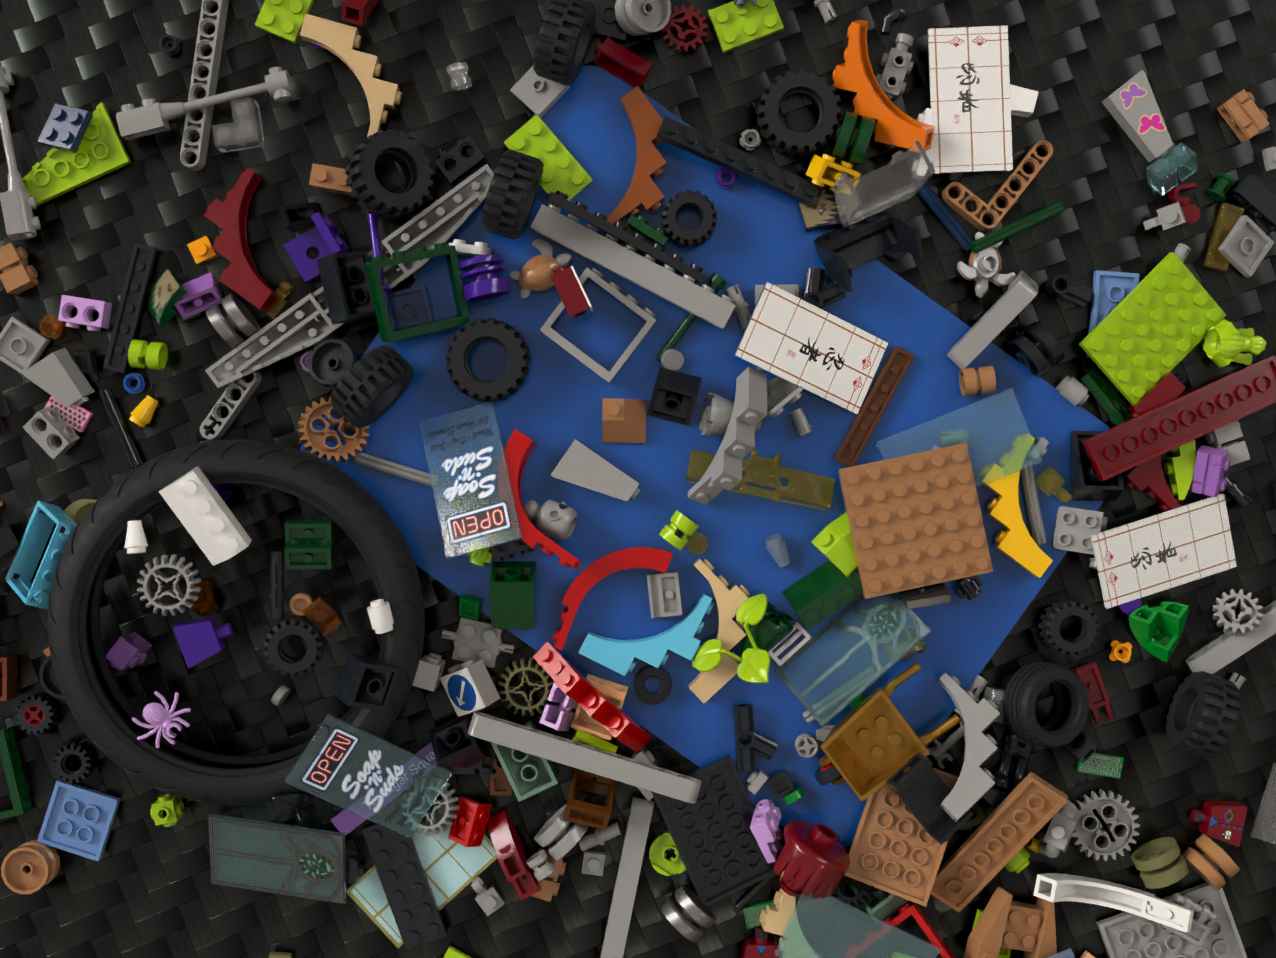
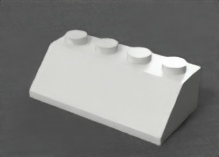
M198 466L159 491L213 566L235 556L251 543L252 540Z

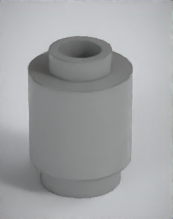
M1066 375L1056 386V389L1060 391L1059 394L1074 406L1077 404L1082 405L1090 396L1087 394L1089 389L1073 376L1070 378Z

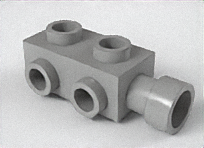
M898 33L895 40L896 47H892L889 53H884L880 63L881 66H884L882 73H877L876 75L881 89L890 100L892 98L896 99L899 95L903 94L906 87V82H903L905 75L910 74L913 62L910 61L912 54L908 53V49L912 47L914 38L904 33ZM895 58L902 60V64H897ZM888 79H894L895 85H890Z

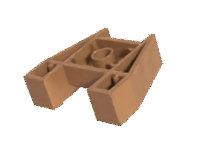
M998 886L968 937L963 958H998L1000 947L1024 951L1023 958H1047L1057 954L1054 903L1037 897L1036 905L1012 901L1013 895Z

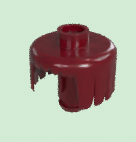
M803 820L790 821L783 830L786 844L773 867L774 873L778 876L784 871L780 879V887L785 893L793 897H797L800 894L808 896L814 891L812 898H827L833 893L849 869V855L838 841V835L828 826L822 823H816L815 825Z

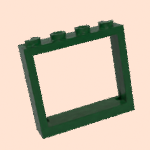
M447 242L434 244L433 249L427 250L426 246L413 248L414 253L406 254L405 250L392 253L393 257L385 258L384 255L371 257L372 261L365 262L381 341H397L461 326L470 322L455 245L447 246ZM445 254L457 315L392 330L379 268Z
M13 726L0 729V755L13 805L12 809L0 811V819L21 815L32 809Z

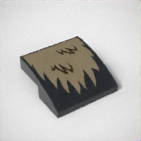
M824 185L818 206L815 209L796 201L806 233L826 228L827 231L847 225L837 192L830 190L829 185Z

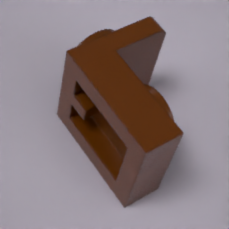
M206 580L195 584V586L201 587V591L193 592L199 598L196 601L191 600L193 603L191 610L199 616H210L213 612L219 611V605L214 601L212 583Z
M318 597L303 610L304 616L320 630L323 637L335 632L341 624L338 613L321 597Z

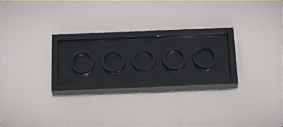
M402 814L394 816V819H391V823L387 819L386 821L383 820L362 829L363 836L406 951L447 936L445 924L408 825L405 821H402Z

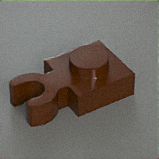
M495 757L493 767L496 772L490 773V795L512 796L511 784L502 766L498 764V757Z

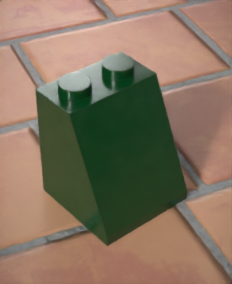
M493 562L489 581L491 627L500 630L508 628H520L522 630L535 628L536 562Z

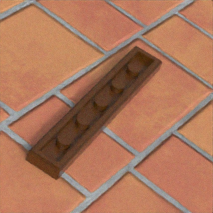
M897 345L894 347L833 460L846 467L855 466L915 355Z

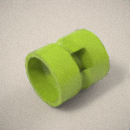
M135 339L131 341L128 350L130 367L145 368L147 366L149 369L163 370L166 366L168 357L166 343L151 342L149 344L147 341Z
M676 510L670 518L671 524L665 525L659 535L681 551L688 542L687 537L692 536L699 526ZM678 528L681 532L676 535L675 533Z

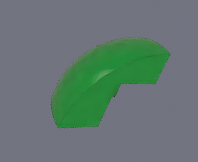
M1161 602L1160 606L1149 607L1148 604L1143 605L1129 615L1131 631L1143 648L1156 658L1167 663L1182 635L1189 606L1176 602Z

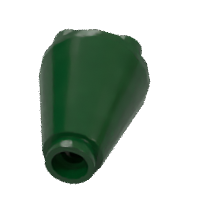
M767 602L766 612L762 620L756 625L749 624V630L757 647L767 652L772 650L792 632V622L794 621L789 615L785 613L780 614L776 611L775 606ZM747 633L741 647V657L746 649H753Z

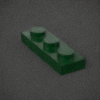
M1094 367L1088 370L1081 378L1083 385L1096 398L1097 404L1107 412L1110 421L1114 425H1119L1132 419L1129 416V411Z

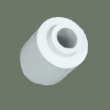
M384 599L371 601V606L367 607L372 629H375L376 634L393 630L392 624H394V619L389 602H384Z

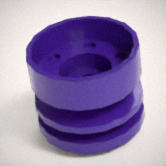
M479 255L459 263L460 271H467L461 274V279L472 280L471 283L463 286L467 302L493 299L511 293L508 278L497 277V274L506 270L505 266L498 265L504 262L503 255Z

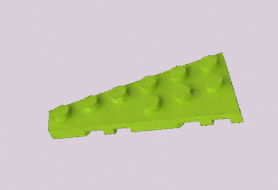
M101 102L96 106L97 109L92 113L93 117L76 153L52 148L47 153V156L40 163L37 162L32 167V170L22 178L29 195L35 196L37 206L132 163L104 103Z

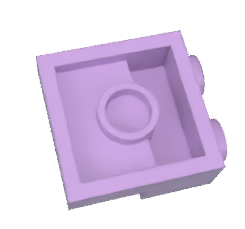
M765 799L756 804L750 829L767 863L776 861L782 839V832L778 827L781 812L778 807H775L772 799Z

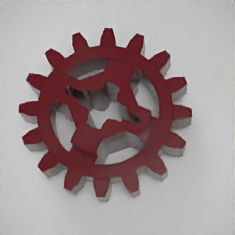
M682 4L681 10L674 6V13H671L669 22L666 24V27L661 29V33L666 34L663 37V41H670L668 48L671 49L675 46L676 53L680 49H684V53L687 54L688 48L695 52L696 44L702 46V39L707 38V33L703 32L708 30V25L703 24L706 21V16L700 17V9L694 12L693 5L686 9L685 4ZM692 19L697 22L698 26L694 25ZM684 26H687L688 29L685 32H682L681 29H683ZM670 30L676 34L677 40L672 36Z

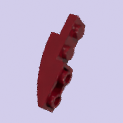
M506 809L490 817L487 824L496 855L508 883L512 882L522 901L542 889L534 876L532 868H529L526 864L527 858L523 852L525 847Z

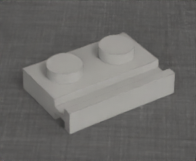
M678 571L647 574L651 618L682 615Z

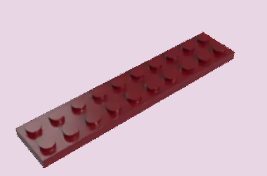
M1272 355L1082 441L1099 480L1105 481L1275 403L1276 357Z

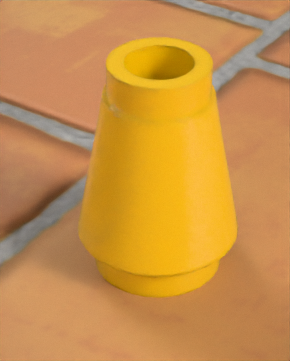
M147 395L130 413L129 420L145 428L147 424H150L158 401Z

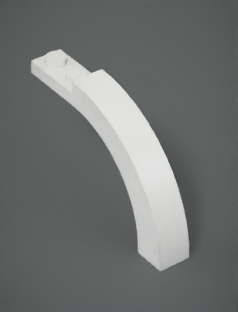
M1037 874L1033 894L1036 897L1053 903L1072 901L1118 909L1186 933L1191 930L1194 914L1192 909L1157 898L1155 894L1105 880L1070 874Z

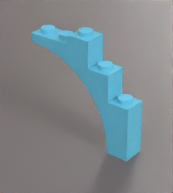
M703 593L696 606L683 620L655 636L636 640H619L603 637L589 631L578 653L623 676L626 675L627 671L632 672L637 662L633 660L634 657L659 668L660 664L664 665L669 657L668 649L692 660L701 646L700 638L694 635L695 633L699 634L704 625L702 619L705 614L709 615L714 605L711 602L713 598Z

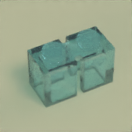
M1179 143L1166 153V158L1161 156L1146 167L1148 185L1162 196L1178 185V175L1179 180L1182 182L1198 171L1197 155L1185 144Z

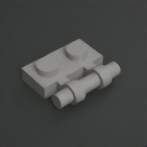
M1176 893L1173 897L1174 901L1197 913L1195 919L1193 918L1191 930L1186 933L1163 924L1160 925L1201 947L1211 929L1204 922L1206 919L1214 921L1216 913L1211 911L1208 906L1194 902L1193 898L1188 895L1183 896Z

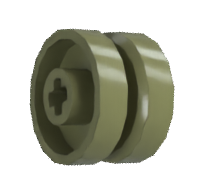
M1161 837L1144 843L1131 855L1136 869L1140 871L1139 875L1144 885L1150 889L1172 885L1184 878L1190 869L1184 856L1180 855L1181 850L1176 840L1172 837Z

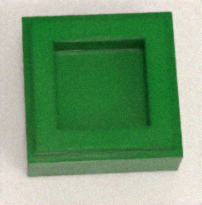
M462 594L459 598L458 616L479 621L482 611V599Z

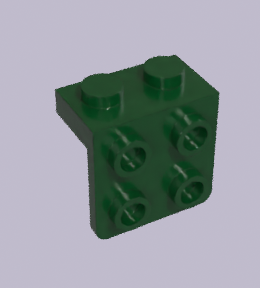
M631 215L629 217L625 232L631 235L636 232L646 238L645 242L651 246L653 243H656L664 248L666 247L668 238L665 231L658 227L653 229L648 226V221L640 215H637V217ZM618 239L617 243L625 247L627 243ZM637 249L636 253L644 257L646 253Z

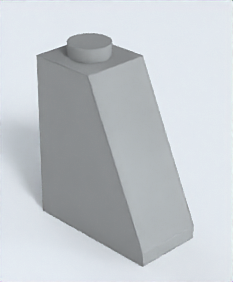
M66 348L52 352L23 372L26 378L67 407L73 404L80 406L89 401L88 396L95 392Z

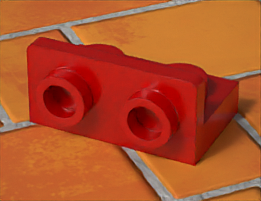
M460 796L457 804L459 809L455 811L458 816L456 819H453V825L451 826L448 838L465 847H478L484 838L485 828L490 817L491 805L480 804L470 798Z

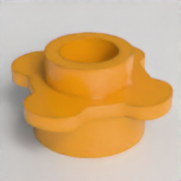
M1113 640L1110 644L1112 649L1109 659L1111 661L1120 660L1123 663L1129 662L1132 649L1131 643H1120L1117 640Z

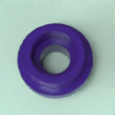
M721 168L716 173V183L723 189H730L737 182V174ZM728 175L730 181H723L722 176Z

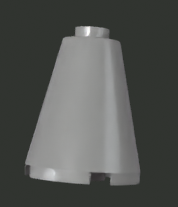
M708 393L704 400L708 401L706 408L702 407L699 428L703 431L701 435H725L734 402L715 393ZM762 420L755 426V432L760 430Z

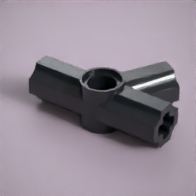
M806 268L802 300L807 302L808 297H815L817 300L816 307L821 309L846 298L845 290L834 282L824 286L826 270Z
M742 703L734 705L737 771L750 772L756 770L755 754L770 761L776 752L778 743L754 731L752 704ZM743 733L750 734L749 740L745 742L740 741L739 738Z

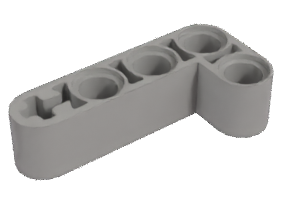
M258 370L253 372L254 378L250 383L246 381V376L229 384L200 426V433L204 438L218 440L224 436L261 383L262 375ZM239 389L241 391V397L239 400L236 401L233 397V393L235 390ZM223 407H227L229 410L226 418H223L221 415ZM210 426H214L213 430L216 431L215 434H211L212 430L209 429Z

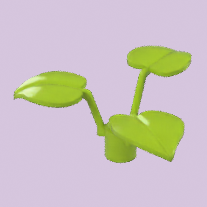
M758 594L746 599L738 607L736 613L737 621L744 623V629L753 649H746L742 657H739L722 649L723 643L719 639H711L699 647L693 657L692 667L701 672L711 671L719 665L722 659L721 654H726L741 662L737 668V674L743 681L749 683H768L770 655L767 651L757 647L749 630V624L756 625L762 620L767 608V595Z

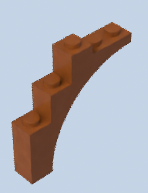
M638 86L620 99V104L626 112L635 134L637 159L634 176L624 198L613 212L607 216L606 221L612 225L615 222L623 225L622 221L628 216H636L641 211L640 207H643L646 213L651 210L654 213L663 206L662 202L665 198L651 179L653 176L655 179L665 172L664 168L667 165V162L653 145L654 143L658 145L663 142L656 138L663 120Z

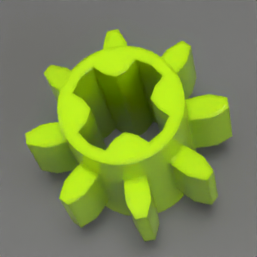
M476 541L475 545L470 544L466 552L470 556L469 562L484 567L485 562L490 564L493 558V553L490 552L491 546L480 541Z

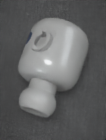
M549 499L540 506L538 502L529 500L524 506L529 519L536 520V527L543 534L559 540H566L573 533L578 518L577 512L567 506L564 501L559 503Z

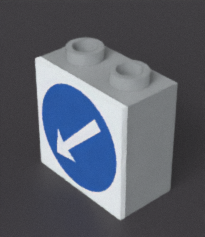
M470 659L460 665L452 666L447 669L449 673L440 678L458 717L483 709L500 699L482 659L475 662Z

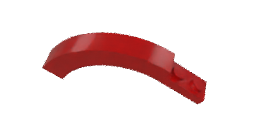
M515 429L504 448L498 474L500 501L506 500L512 528L529 547L537 552L542 545L541 550L550 557L555 554L560 558L558 562L565 568L573 567L577 570L581 564L579 559L536 529L526 514L521 496V480L525 464L536 444L533 440Z
M648 546L628 547L608 553L588 565L572 582L561 604L568 606L569 609L564 608L560 621L563 622L561 630L556 628L552 641L556 642L554 648L563 649L582 599L598 581L614 572L629 568H648L666 573L673 552Z

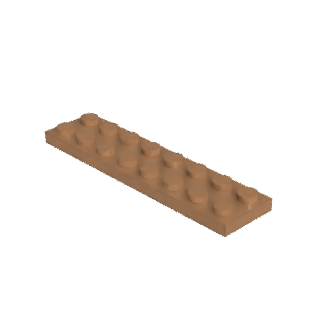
M1030 772L939 868L931 895L957 912H960L1068 802V795Z

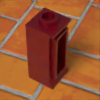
M608 36L604 43L600 41L594 51L597 54L594 63L634 88L637 86L640 88L648 77L654 62L646 61L610 39L611 36Z

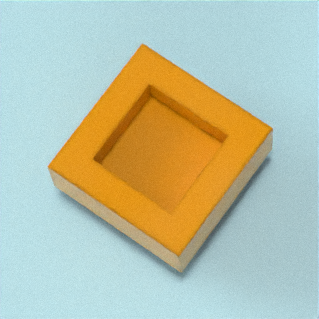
M207 235L187 244L197 265L218 256L216 251L212 249L213 244Z

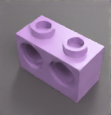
M62 295L58 321L66 322V327L79 329V325H86L87 330L100 332L101 328L109 329L112 303ZM76 307L77 310H78V313H77V315L73 318L72 315H71V312H72L73 308ZM95 311H98L99 318L96 321H94L92 317L93 313Z

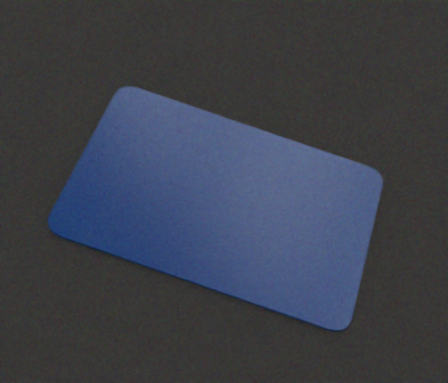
M583 66L575 82L569 85L570 88L545 113L541 120L593 180L588 187L570 202L575 204L576 201H579L588 206L586 211L595 214L597 211L607 217L624 198L636 167L637 145L631 122L620 104V99L633 90L634 87L600 66ZM643 92L662 120L667 116L691 127ZM663 141L658 145L654 143L653 145L667 162V165L664 168L665 172L656 179L653 176L651 179L665 198L662 202L663 206L654 213L652 210L646 213L643 207H640L641 211L637 215L645 218L648 221L647 225L653 229L658 227L663 230L662 215L665 204L669 202L673 195L676 196L677 192H686V190H691V192H696L697 190L701 192V195H707L709 197L708 200L714 203V209L717 211V223L714 232L703 245L699 244L695 248H692V246L683 248L682 245L677 246L674 244V241L668 239L664 253L670 256L672 253H675L684 258L683 263L688 266L693 263L703 268L701 273L707 275L704 282L700 283L696 280L694 284L700 287L703 284L709 286L708 279L713 272L727 281V284L718 292L715 291L714 294L719 297L722 294L728 296L726 289L739 284L745 302L749 304L748 310L751 317L755 311V285H766L767 282L772 285L798 284L799 298L802 299L806 268L826 270L816 252L814 240L834 229L826 231V228L806 233L797 203L793 199L738 174L736 184L730 189H723L717 185L715 179L717 171L722 167ZM728 175L722 176L723 181H730ZM539 186L536 201L521 237L515 240L486 231L483 228L481 221L485 198L446 242L447 246L448 243H453V239L465 240L466 244L474 245L475 242H484L488 244L487 247L491 248V255H503L504 262L498 265L505 266L506 270L497 274V277L508 278L511 293L493 299L476 302L466 301L470 323L475 322V319L494 318L508 323L521 334L529 348V356L531 357L530 371L525 379L526 382L517 390V393L502 401L481 402L461 393L449 378L450 374L446 370L447 359L445 356L450 347L448 346L450 339L453 340L456 336L454 333L458 329L464 328V325L392 342L381 341L379 332L362 357L370 353L374 348L377 349L378 346H391L413 367L414 376L409 387L384 415H381L378 420L373 421L369 425L370 429L367 433L370 435L369 439L365 440L367 442L366 448L361 447L363 449L362 453L438 476L437 484L435 487H431L355 463L349 456L346 464L342 459H339L338 465L335 464L334 460H331L330 464L351 476L383 506L403 535L415 565L459 596L464 594L482 599L481 612L490 618L489 581L493 562H536L535 628L527 630L508 628L507 630L537 652L547 641L555 646L556 642L552 641L556 628L561 630L563 622L560 621L564 608L569 609L568 606L561 604L572 582L592 562L608 553L628 547L648 546L672 551L673 555L666 572L678 571L682 615L651 618L647 574L663 572L648 568L619 570L598 581L587 592L578 607L563 649H557V651L585 678L587 674H591L628 686L622 711L700 768L729 754L737 769L734 738V705L742 703L752 704L754 731L778 743L776 752L770 761L755 754L756 770L753 771L757 772L760 768L767 773L769 778L785 769L794 788L802 787L805 792L802 798L787 805L783 797L776 800L768 783L765 782L754 795L747 788V778L753 771H737L752 805L756 807V804L760 801L772 799L775 807L780 809L781 819L779 824L785 828L793 820H803L815 825L816 823H822L838 835V841L843 847L852 845L867 798L861 802L846 781L837 785H833L832 782L821 785L815 779L814 774L820 767L818 761L826 755L820 747L823 741L816 740V729H820L822 726L817 720L811 723L805 720L803 712L807 710L806 707L776 674V671L787 661L779 666L770 656L768 683H749L743 681L736 674L703 704L689 688V684L701 672L692 667L693 658L689 660L668 649L669 657L664 665L660 664L659 667L663 668L671 678L672 689L670 695L659 704L649 705L637 698L633 682L636 674L641 669L652 665L634 657L633 660L637 662L632 672L627 671L626 675L623 676L578 652L589 631L603 637L619 640L642 639L664 632L683 620L696 606L703 593L712 596L711 602L714 605L709 615L705 614L702 622H704L702 630L699 634L695 633L694 636L700 638V645L708 640L716 639L718 629L716 600L709 581L693 564L698 558L702 561L707 559L714 567L712 572L717 577L722 575L729 583L728 589L734 584L738 587L743 585L750 593L748 598L758 594H766L768 602L775 606L776 611L780 614L785 613L794 620L792 625L797 621L812 637L797 651L799 652L863 595L861 594L808 630L782 594V591L828 561L811 541L827 525L846 512L838 469L846 468V466L833 460L857 414L803 388L800 392L802 396L794 403L789 404L787 402L783 405L785 410L777 417L772 418L770 416L762 419L760 430L755 432V448L742 458V480L730 491L722 490L707 505L689 499L688 491L705 474L724 438V435H701L703 432L699 428L702 407L706 408L708 401H704L708 393H715L734 402L736 378L748 366L756 369V365L736 356L747 328L741 329L735 312H733L724 330L696 317L673 348L681 352L684 357V363L677 372L702 378L689 426L647 415L659 368H664L662 363L657 360V355L689 312L533 231L530 227L542 204L547 207L551 204L558 208V206L546 200L548 195L541 186ZM684 208L678 212L676 221L682 229L694 231L701 226L702 216L694 208ZM564 209L560 211V214L566 217L568 214H571ZM575 216L576 218L580 219L579 224L585 227L587 226V224H590L582 220L581 218ZM629 216L622 221L625 227H627ZM601 229L598 231V234L604 237L608 234ZM541 239L548 242L553 248V258L563 253L571 254L572 260L566 268L573 266L578 278L586 268L590 270L595 268L603 275L602 279L609 284L612 281L621 288L619 291L625 297L629 294L638 301L637 306L641 309L646 307L655 314L654 319H656V323L610 384L540 332L541 327L562 301L555 285L544 291L531 290L530 296L526 299L521 297V289L523 287L519 285V280L515 281L510 276V273L513 271L521 272L529 259L542 255L532 245L534 240ZM444 254L432 257L411 288L421 285L426 286L433 320L457 315L446 256ZM457 255L458 264L474 256ZM873 259L851 269L853 275L850 279L852 291L847 292L845 290L846 298L821 309L888 343L864 401L896 345L915 355L855 466L928 451L932 449L933 445L940 448L957 445L947 444L942 446L940 432L957 431L959 428L967 430V446L993 572L976 575L983 583L979 587L982 593L976 598L969 601L966 597L960 598L955 591L959 587L956 584L958 579L943 582L950 593L951 602L911 609L932 631L924 638L927 651L921 655L917 651V654L910 657V659L894 664L862 693L866 699L878 687L881 686L883 689L889 681L917 662L922 669L897 686L889 698L917 736L931 732L943 724L956 707L951 697L938 683L939 678L945 672L949 676L952 674L961 683L959 686L964 691L968 690L976 676L981 673L1068 552L1067 550L1055 549L1053 547L1059 507L1065 506L1097 511L1104 502L1073 501L1070 486V438L1072 431H1106L1110 428L1080 405L1074 406L1059 394L1060 391L1041 377L1033 376L1030 369L1026 368L992 342L966 368H974L977 371L982 366H993L996 376L995 393L981 395L978 391L974 396L963 397L959 386V372L961 368L948 358L946 354L971 327L878 260ZM656 261V264L662 267L664 266V263H662L661 261ZM675 271V274L683 277V273ZM825 271L824 286L833 283L827 271ZM588 278L582 287L593 311L571 321L565 309L551 328L607 371H610L646 324V321ZM462 279L463 286L472 282V280ZM815 297L807 298L808 303L817 306ZM485 340L476 344L471 349L468 357V365L472 374L483 381H493L500 378L506 372L509 364L506 349L500 343L492 340ZM760 371L767 374V383L777 376L769 371ZM603 398L646 400L645 443L602 442ZM801 407L809 425H812L810 427L812 432L803 436L796 433L797 428L789 414ZM338 414L331 415L334 419L342 418ZM480 418L483 419L481 425L478 422ZM473 420H474V423H472V425H471L472 428H470V425H467V426L465 427V423H466V422H468V424H469L470 421L473 422ZM320 425L313 426L316 430L324 429ZM492 428L490 434H491L492 432H493V434H492L491 436H489V432H488V434H487V436H486L487 431L485 432V430L488 429V431H489V429ZM442 429H444L445 433H439L437 435L436 433H433L436 431H440ZM517 429L536 444L523 470L521 480L523 505L525 506L529 500H534L542 506L550 499L559 503L564 501L567 506L577 512V523L568 539L559 540L546 534L544 535L579 559L581 562L577 570L573 567L565 568L558 562L560 558L555 554L550 557L541 550L542 545L537 552L533 551L522 555L521 551L512 553L513 558L501 561L500 557L494 559L493 556L491 563L485 562L484 567L469 562L470 556L466 554L469 545H475L476 541L490 545L487 535L461 542L460 546L456 549L457 556H455L454 549L458 543L450 545L445 517L465 512L475 498L473 497L463 510L457 513L443 501L445 498L443 495L444 491L448 487L454 486L455 480L459 475L463 478L464 473H461L465 467L468 469L472 467L471 475L475 473V476L470 482L477 480L479 483L482 478L488 475H496L495 480H489L483 483V485L493 484L495 486L494 492L488 496L493 501L492 504L501 502L498 488L500 461L510 436ZM352 431L344 432L348 436L354 435ZM478 432L479 435H478V436L476 435V437H475V439H474V437H473L472 434ZM1022 434H1030L1035 439L1043 437L1049 442L1046 446V453L1040 459L1030 460L1032 462L1046 543L1038 545V547L1053 560L1040 578L1034 577L993 546L996 542L994 540L996 535L1006 528L986 514L988 510L987 504L993 497L997 498L998 496L977 481L980 478V470L986 464L988 466L990 463L1000 465L999 460L1005 452L1009 453L1013 448L1012 442L1018 435L1022 436ZM458 438L460 440L458 442L455 441L454 443L452 439ZM576 439L640 483L638 488L641 490L634 500L630 498L627 502L551 476V473ZM334 442L326 443L329 447L337 446ZM304 443V444L301 445V447H300V450H301V451H304V445H305L306 443ZM437 444V449H432V446ZM493 447L492 452H486L480 456H490L492 458L491 464L482 470L476 471L475 467L480 462L483 464L487 460L475 459L472 464L468 462L466 466L463 463L456 469L454 476H451L454 463L448 472L441 466L446 459L453 460L454 457H464L466 453L471 454L472 452L477 454L483 448ZM477 472L481 473L480 477L476 476ZM1020 474L1018 483L1019 506L1025 526L1032 537ZM478 485L476 492L480 494L483 490L484 492L488 491L489 488H480ZM676 510L699 526L692 536L687 537L688 542L681 551L659 535L665 525L671 524L670 518ZM530 520L536 527V520ZM677 528L675 534L677 535L681 532V530ZM775 534H781L786 541L791 562L784 567H779L765 548V539ZM518 535L519 543L526 544ZM499 539L497 547L505 551L508 549V542L505 539ZM886 595L864 599L860 603L859 608L861 610H869L884 603L897 602ZM855 607L841 619V622L845 626H854L862 629L868 614H859ZM907 613V624L905 627L914 626L911 617ZM889 614L886 615L885 621H888ZM879 623L878 626L883 630V625ZM835 625L782 673L796 690L802 694L860 643L863 637L852 632L841 631ZM876 625L874 626V629L876 633L879 635V630ZM795 629L786 639H784L776 648H774L772 652L774 653L775 651H777L786 641H788L796 632H798L799 629ZM803 634L777 656L778 659L782 658L805 636ZM744 638L729 652H734L737 656L741 657L740 653ZM868 643L863 645L804 698L811 707L869 667L874 668L870 645ZM885 644L877 645L879 664L884 668L890 662L888 656H885ZM650 677L645 681L644 688L649 693H656L661 688V682L655 677ZM846 699L838 705H836L835 707H833L832 709H830L829 711H827L822 716H820L821 719L824 721L837 708H839L846 701ZM848 705L826 725H836L853 708ZM743 733L739 740L742 742L749 740L750 734ZM808 733L815 738L818 750L814 756L804 758L798 754L795 748V740L800 734Z

